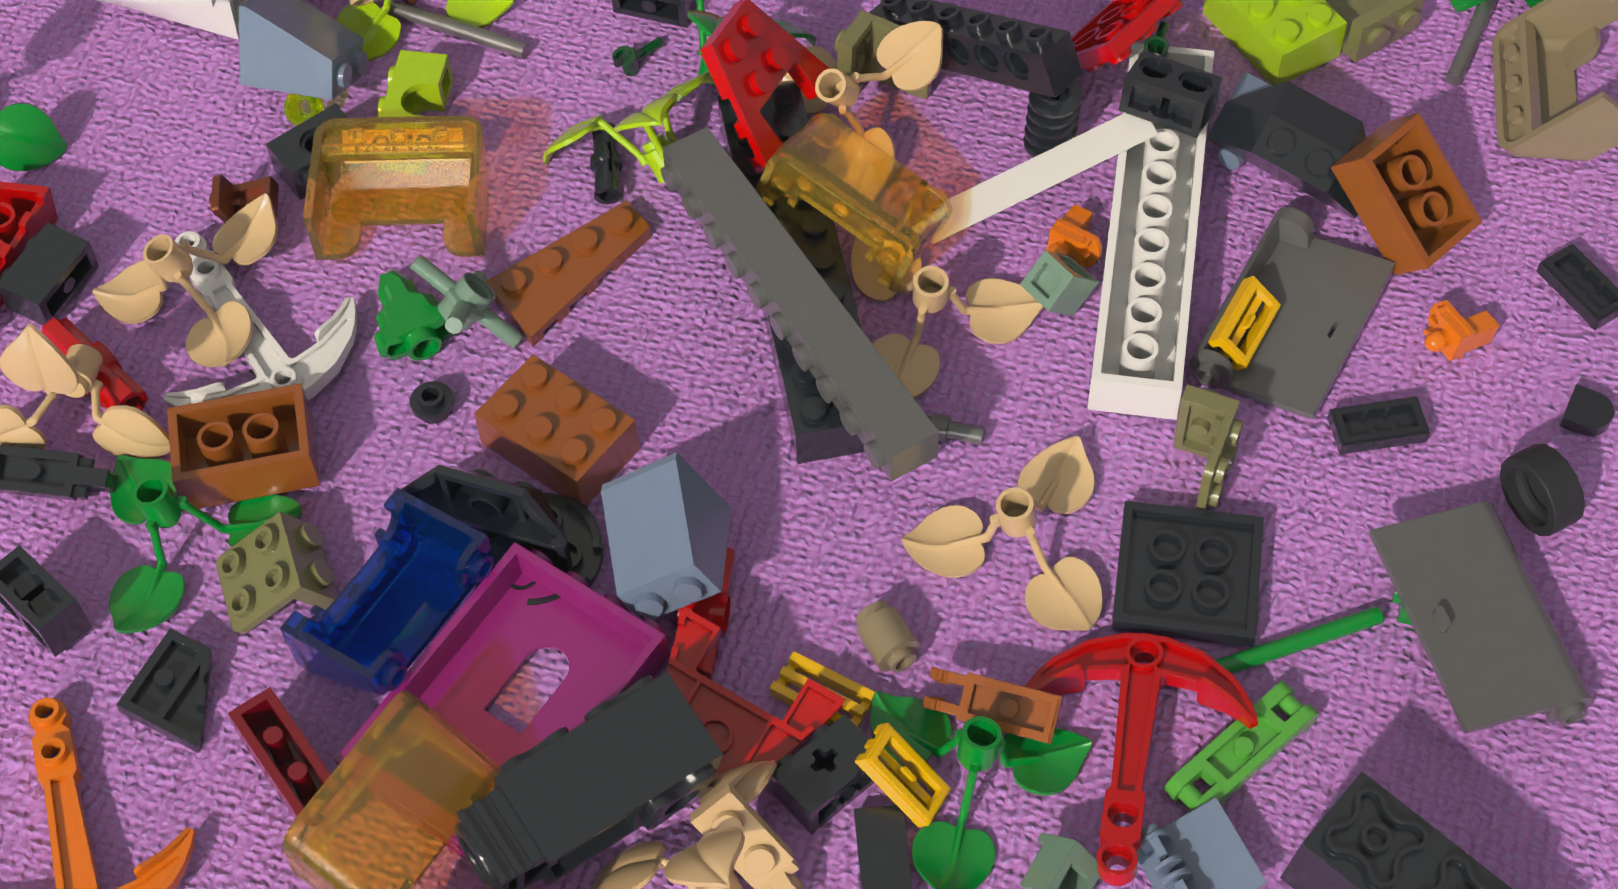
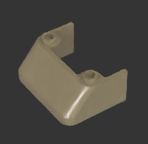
M1543 0L1508 21L1498 30L1493 39L1492 52L1497 142L1502 149L1515 157L1588 161L1618 146V102L1602 91L1577 105L1575 69L1596 57L1601 44L1600 30L1618 20V0Z

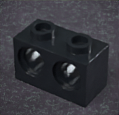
M1143 50L1125 76L1118 111L1198 138L1215 111L1223 77Z
M20 545L0 560V604L54 657H57L92 628L78 601Z

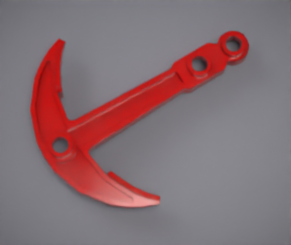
M1122 633L1086 640L1051 658L1038 669L1025 685V687L1063 695L1082 692L1085 689V680H1118L1121 683L1111 786L1105 791L1100 827L1101 847L1097 852L1098 875L1103 881L1112 886L1126 885L1135 878L1138 871L1137 851L1141 847L1146 807V795L1143 789L1162 686L1168 685L1196 691L1199 704L1223 712L1238 720L1249 729L1258 726V718L1253 704L1233 674L1202 650L1169 637L1147 633ZM1146 661V662H1149V663H1147V664H1142V663H1139V662ZM1118 822H1127L1130 824V826L1120 827L1116 826L1115 824ZM1118 864L1124 866L1125 869L1112 870L1109 867Z

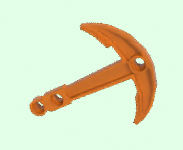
M49 697L41 698L32 705L28 721L35 732L32 746L38 781L45 793L56 889H101L79 789L82 774L76 740L70 730L72 717L61 700ZM53 712L49 717L42 718L46 714ZM60 751L56 757L49 758L53 753ZM186 827L163 850L134 868L133 872L137 877L136 880L115 889H177L193 853L196 838L195 830Z

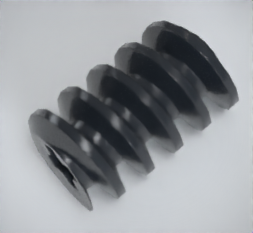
M1077 79L1056 98L1034 92L1029 93L1023 144L1025 150L1032 157H1036L1076 137L1083 97L1082 87Z

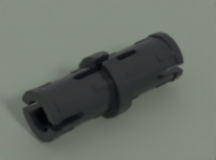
M608 122L612 127L616 126L615 124ZM605 130L593 131V154L590 157V169L594 173V198L601 204H614L619 201V197L621 198L619 172L623 167V158L618 153L617 140Z

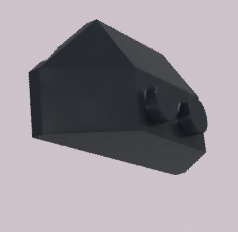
M1289 81L1225 102L1206 137L1207 140L1353 219L1357 217V211L1330 167L1366 138L1363 121Z
M437 465L397 491L393 498L400 523L503 553H506L515 542L528 551L532 548L540 550L552 561L553 566L558 569L570 571L573 565L568 541L542 490H538L530 483L524 481L513 483L496 478L491 473L481 469L471 471L456 466Z

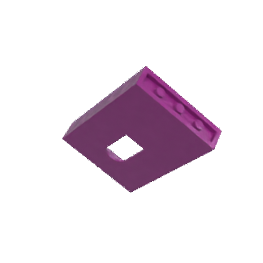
M514 542L334 760L344 779L468 862L454 832L456 812L468 808L474 801L481 800L487 796V793L494 790V777L499 775L497 770L507 760L535 747L560 728L567 727L569 731L586 722L584 716L597 705L620 695L641 678L648 675L653 677L670 656L666 633L652 619L643 617L640 620L629 613L626 606L613 595L605 594L603 597L590 589L588 582L579 574L573 571L564 573L554 567L552 561L540 550L532 548L528 551ZM532 581L536 582L535 585L525 590L511 588L513 584L524 586ZM555 593L561 597L545 604L527 605L528 599L542 598ZM543 648L557 649L568 658L569 672L521 734L485 711L533 652Z

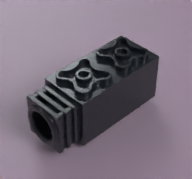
M668 672L656 679L652 675L641 678L620 695L591 709L584 716L586 722L571 731L567 727L560 728L535 747L510 758L498 768L499 775L494 777V790L487 793V796L481 800L474 801L468 808L456 812L454 832L457 841L474 872L487 889H524L541 879L546 886H549L643 825L647 831L659 826L673 814L700 800L713 789L711 782L718 775L717 771L723 753Z
M1364 772L1358 775L1302 842L1280 877L1293 889H1512Z

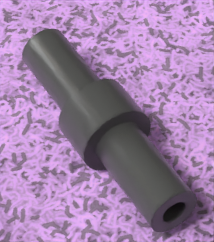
M933 412L932 416H928L939 431V441L946 442L947 438L982 445L985 434L984 427L951 421V416Z

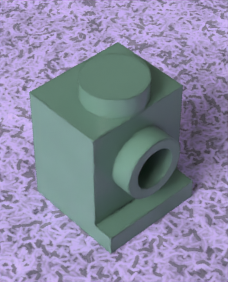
M1042 832L1037 840L1042 846L1021 881L1020 886L1024 889H1093L1100 877L1097 872V860L1077 840Z

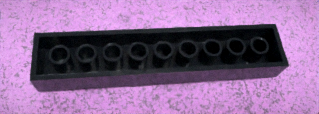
M796 83L778 85L760 110L761 115L785 146L772 166L760 173H756L749 160L755 157L747 138L740 140L734 127L738 118L729 98L722 101L719 95L720 128L726 152L861 328L801 90ZM762 308L797 464L865 452L864 444L857 434L851 436L844 428L839 415L840 411L834 403H826L817 389L816 379L809 370L803 371L799 367L793 355V347L787 339L780 340L771 326L770 316Z

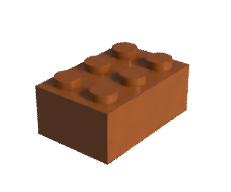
M1420 113L1385 122L1330 167L1384 259L1396 262L1393 271L1394 275L1428 269L1482 223L1480 216Z
M534 354L474 413L482 444L557 494L569 499L573 497L585 506L601 492L602 485L610 482L640 450L635 419Z
M302 383L167 408L172 482L179 497L186 496L188 501L197 508L201 509L321 486L313 414Z

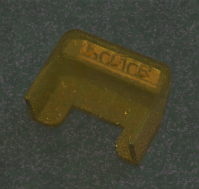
M466 115L334 118L323 122L317 127L313 139L303 212V221L316 260H338L353 255L360 246L362 226L444 224L443 241L448 252L459 257L485 256L489 199L485 139L482 126L477 119Z

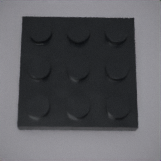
M1125 501L1111 630L1253 647L1256 639L1264 517Z

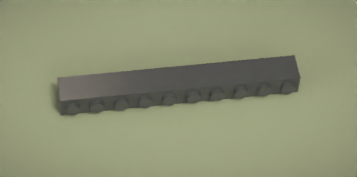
M705 127L663 147L664 167L661 168V174L665 184L671 191L677 190L681 195L682 203L688 216L692 220L698 218L703 225L705 237L713 249L720 248L723 252L727 267L733 277L736 279L741 277L745 282L749 297L757 309H765L770 316V323L777 337L780 340L786 338L793 347V355L799 367L803 371L809 370L815 377L817 389L826 403L833 402L840 411V419L846 431L851 436L857 434L860 438L871 465L875 469L881 467L890 481H893L937 458L939 446V431L709 128Z

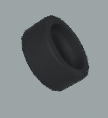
M1533 444L1508 457L1501 464L1500 481L1507 503L1516 517L1531 532L1538 536H1551L1576 523L1583 517L1585 509L1583 489L1568 461L1556 449L1546 444Z

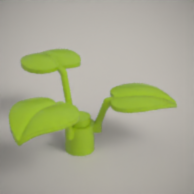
M384 0L381 10L374 2L356 7L351 6L350 3L340 12L336 19L337 22L363 37V52H366L368 61L388 54L400 39L402 32L401 24L398 19L388 15L391 9V0ZM448 0L446 11L449 18L483 28L496 21L514 4L515 0Z
M710 72L700 74L678 84L662 97L644 106L641 112L629 115L615 127H612L605 121L602 114L573 125L547 148L543 155L545 165L548 164L556 150L571 144L588 132L605 130L638 159L642 167L648 164L660 184L664 183L661 174V168L664 167L662 148L677 141L671 126L669 112L678 100L684 98L700 84H715ZM663 122L666 137L663 133L657 135L652 126H662ZM644 127L650 140L642 145L645 153H642L619 131Z

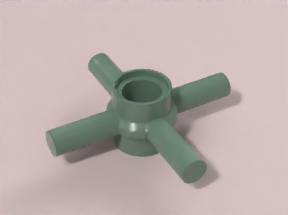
M421 254L410 265L409 268L445 295L438 304V310L446 320L445 328L448 332L457 334L461 330L467 331L475 321H478L512 349L520 342L523 335L488 308L496 296L491 286L486 282L487 276L484 272H466L458 282H455Z

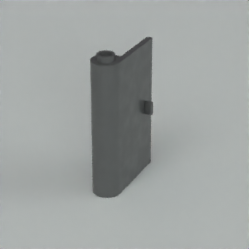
M1292 207L1278 209L1190 359L1189 366L1191 371L1194 373L1195 378L1204 385L1216 386L1314 420L1389 281L1396 262L1314 237V223L1307 214ZM1255 276L1281 304V307L1247 368L1235 371L1231 364L1233 360L1219 354L1221 348L1219 346L1213 348L1208 343V340L1243 279ZM1263 301L1255 313L1256 318L1265 304ZM1251 327L1246 329L1244 335L1238 343L1237 347L1239 349L1243 341L1245 340L1247 334L1249 333ZM1334 328H1336L1335 331L1333 332L1331 338H1329V336H1330L1332 330H1333Z
M1478 502L1370 531L1369 536L1465 734L1543 712L1548 721H1559L1563 726L1576 723L1588 715L1587 708L1593 703V698L1491 502Z

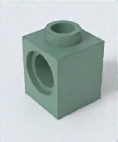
M1045 250L1020 285L1048 311L1074 316L1099 282L1071 256Z

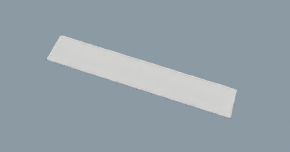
M1124 113L917 214L931 243L935 244L1159 133L1150 121Z

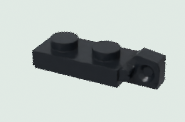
M0 445V493L77 501V499L88 500L89 491L114 493L118 475L111 474L110 470L94 468L95 460L86 458L79 453Z

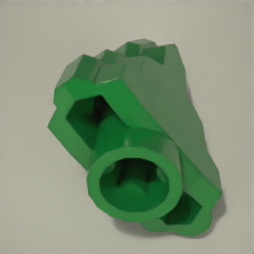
M395 269L380 275L378 297L383 307L376 316L379 330L373 335L380 357H388L395 360L409 355L412 360L423 361L436 355L442 347V341L453 335L445 328L446 320L438 310V301L432 294L418 292L412 280Z

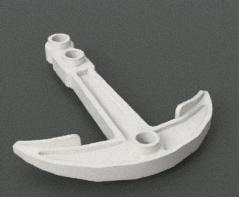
M187 231L181 233L175 240L178 245L182 241H186L192 247L215 253L209 250L205 238L196 232ZM189 254L192 258L193 272L188 279L215 311L229 301L238 302L249 311L253 321V333L250 343L242 354L255 373L256 378L230 390H226L223 383L217 382L193 390L167 392L163 398L165 404L170 407H176L302 383L307 400L309 401L340 372L354 345L357 331V311L354 297H345L333 316L316 330V344L297 357L290 358L239 294L232 276L224 265Z

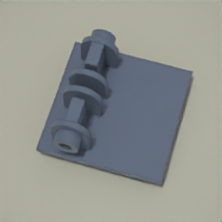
M1216 797L1159 829L1156 823H1153L1142 830L1141 847L1137 851L1138 862L1154 889H1259L1267 884V881Z

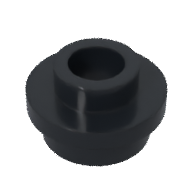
M437 381L419 385L410 396V407L413 414L428 424H437L446 420L451 414L455 403L452 390L446 384ZM437 398L435 401L426 402V401H428V400H430V399Z

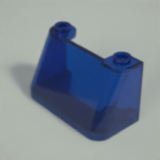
M397 488L383 504L385 510L391 512V519L386 531L379 527L374 533L379 547L331 605L325 610L315 604L309 611L312 616L311 618H307L294 610L279 628L296 663L300 667L316 676L377 695H384L389 691H394L402 684L408 668L476 583L482 582L489 575L493 567L491 546L486 534L400 488Z

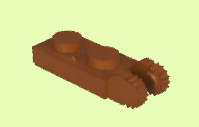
M931 667L930 678H933L936 682L948 685L952 683L964 686L960 705L948 702L945 698L931 695L930 697L924 696L922 707L957 716L956 720L963 722L977 716L988 717L1000 726L1002 732L1048 744L1053 743L1064 696L970 672L964 675Z

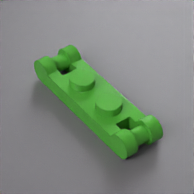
M1281 681L1253 705L1258 718V726L1249 729L1236 720L1182 767L1167 782L1163 791L1174 801L1180 799L1190 809L1189 812L1215 797L1222 805L1297 736L1309 730L1319 718L1320 713L1309 703L1303 705L1293 696L1295 690L1286 682ZM1281 710L1289 719L1284 722L1274 712ZM1199 778H1202L1212 787L1204 795L1193 785Z

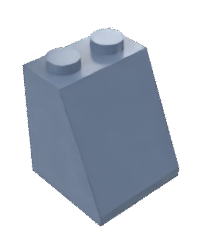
M247 0L239 5L240 85L333 100L364 75L368 60L366 52H363V37L306 1Z
M677 452L602 485L601 495L616 593L641 619L647 617L653 620L722 592L731 507Z

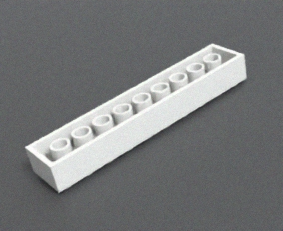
M1133 43L1131 45L1132 53L1130 54L1128 72L1142 53L1144 44ZM1169 46L1168 59L1212 73L1214 51ZM1152 123L1159 133L1158 135L1118 154L1088 410L1177 420L1183 385L1207 124L1199 137L1195 138Z

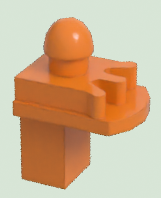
M1074 204L1062 219L1058 218L1056 223L1050 228L1046 250L1071 256L1083 268L1085 266L1090 268L1095 265L1102 255V244L1098 236L1089 232L1093 212Z
M1443 300L1435 303L1430 309L1428 316L1429 328L1423 331L1426 336L1424 345L1432 352L1441 351L1449 361L1460 359L1464 353L1490 343L1500 325L1487 310L1464 319L1448 300Z

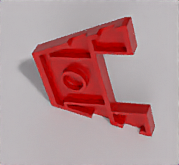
M741 0L731 8L701 47L700 52L722 101L729 98L738 118L734 127L740 140L747 138L755 157L749 160L756 173H760L772 166L785 147L761 115V108L787 72L807 100L818 97L815 91L816 80L824 70L830 68L751 0Z
M683 607L681 610L667 672L723 753L717 777L730 769L752 762L775 760L777 764L783 756L796 750L821 725L827 723L842 710L846 699L808 678L784 719L780 720L697 671L721 634V627L686 607Z

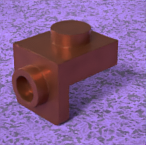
M222 174L213 176L212 193L209 196L211 211L225 223L247 204L266 193L272 201L277 220L279 184L271 176L233 185Z

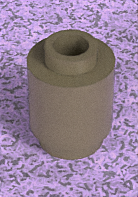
M877 601L859 612L855 619L858 626L857 634L881 671L899 673L913 665L916 661V654L920 649V644L897 608L890 607L886 601Z

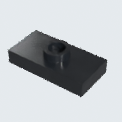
M1574 244L1569 245L1539 263L1536 272L1594 330L1618 317V288Z
M1417 396L1334 408L1329 410L1327 417L1339 455L1427 442L1430 435Z

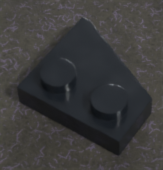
M170 628L116 704L118 711L198 753L202 748L213 657L211 649Z

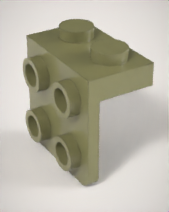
M1425 0L1325 1L1347 22L1341 50L1356 63L1417 29L1418 23L1422 18L1421 12Z
M861 10L847 29L843 28L836 38L834 50L838 52L837 70L849 76L854 72L866 74L881 73L887 70L878 62L876 52L884 37L900 27V25ZM892 76L887 80L880 81L902 90L894 84ZM867 81L859 83L860 90L863 88ZM932 82L925 88L917 91H902L926 99L931 92Z
M1187 384L1181 398L1173 447L1208 458L1196 509L1207 510L1208 506L1217 508L1225 485L1223 480L1226 472L1231 471L1239 447L1237 443L1244 421L1237 419L1240 405L1239 400L1220 395L1215 390L1209 388H1197Z
M278 512L218 557L216 568L233 631L246 634L293 599L323 610L329 609L339 601L334 585V573L328 564L323 547L324 538L317 526L283 512Z

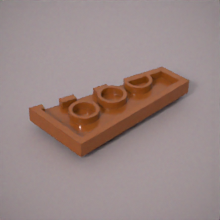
M626 200L486 282L495 293L494 301L531 346L534 347L543 338V331L554 321L560 323L570 313L569 307L583 294L589 296L599 286V279L609 270H617L652 237L651 228Z

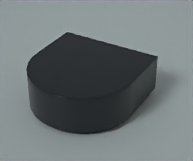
M1576 384L1559 426L1586 436L1600 435L1610 426L1614 417V406L1604 394Z

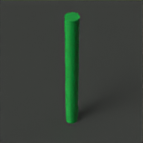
M1373 606L1216 659L1215 661L1231 674H1235L1380 625L1384 621L1383 615L1378 606Z

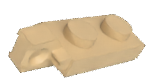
M730 784L726 785L690 813L691 823L703 836L724 827H738L742 830L745 842L734 869L754 889H803L804 884L794 874L799 870V865L793 858L792 850Z

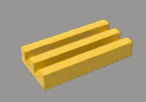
M1255 276L1243 279L1209 338L1208 343L1213 348L1219 346L1221 348L1219 354L1233 360L1231 364L1235 371L1246 369L1281 304ZM1263 301L1265 304L1256 318L1255 313ZM1251 327L1249 333L1247 334L1245 340L1243 341L1239 349L1237 347L1238 343L1240 342L1246 329Z
M793 651L789 657L788 665L783 666L779 672V679L777 682L773 681L769 687L770 696L791 706L799 693L787 686L791 683L802 689L808 679L798 673L800 672L858 701L859 703L829 689L846 699L842 709L853 714L850 720L859 728L871 709L875 692ZM837 713L828 722L833 724L843 715Z
M889 723L880 724L873 732L876 735L875 738L869 739L865 744L866 752L859 754L854 762L918 828L929 826L951 788ZM885 745H886V746L897 756V758L905 765L904 767H902V766L884 749ZM917 778L933 794L932 797L916 782Z

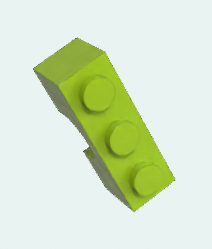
M400 50L396 65L391 66L388 72L386 96H381L379 99L376 127H371L369 133L432 132L429 116L416 114L424 111L445 112L454 83L448 55ZM429 161L376 162L377 169L418 174H426Z

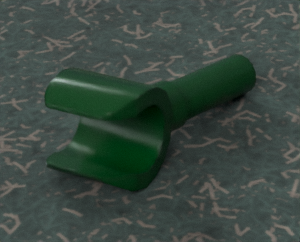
M1161 22L1156 36L1149 37L1145 41L1144 51L1157 53L1165 58L1168 57L1169 44L1165 40L1169 29L1167 22Z
M657 37L635 51L629 46L617 48L612 54L615 67L622 66L625 75L635 76L640 69L639 62L662 47L663 41Z

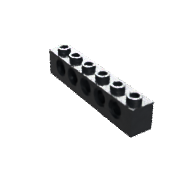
M881 0L880 4L869 12L900 26L917 21H931L940 24L943 29V57L940 69L1054 98L1083 74L1070 32L934 0Z

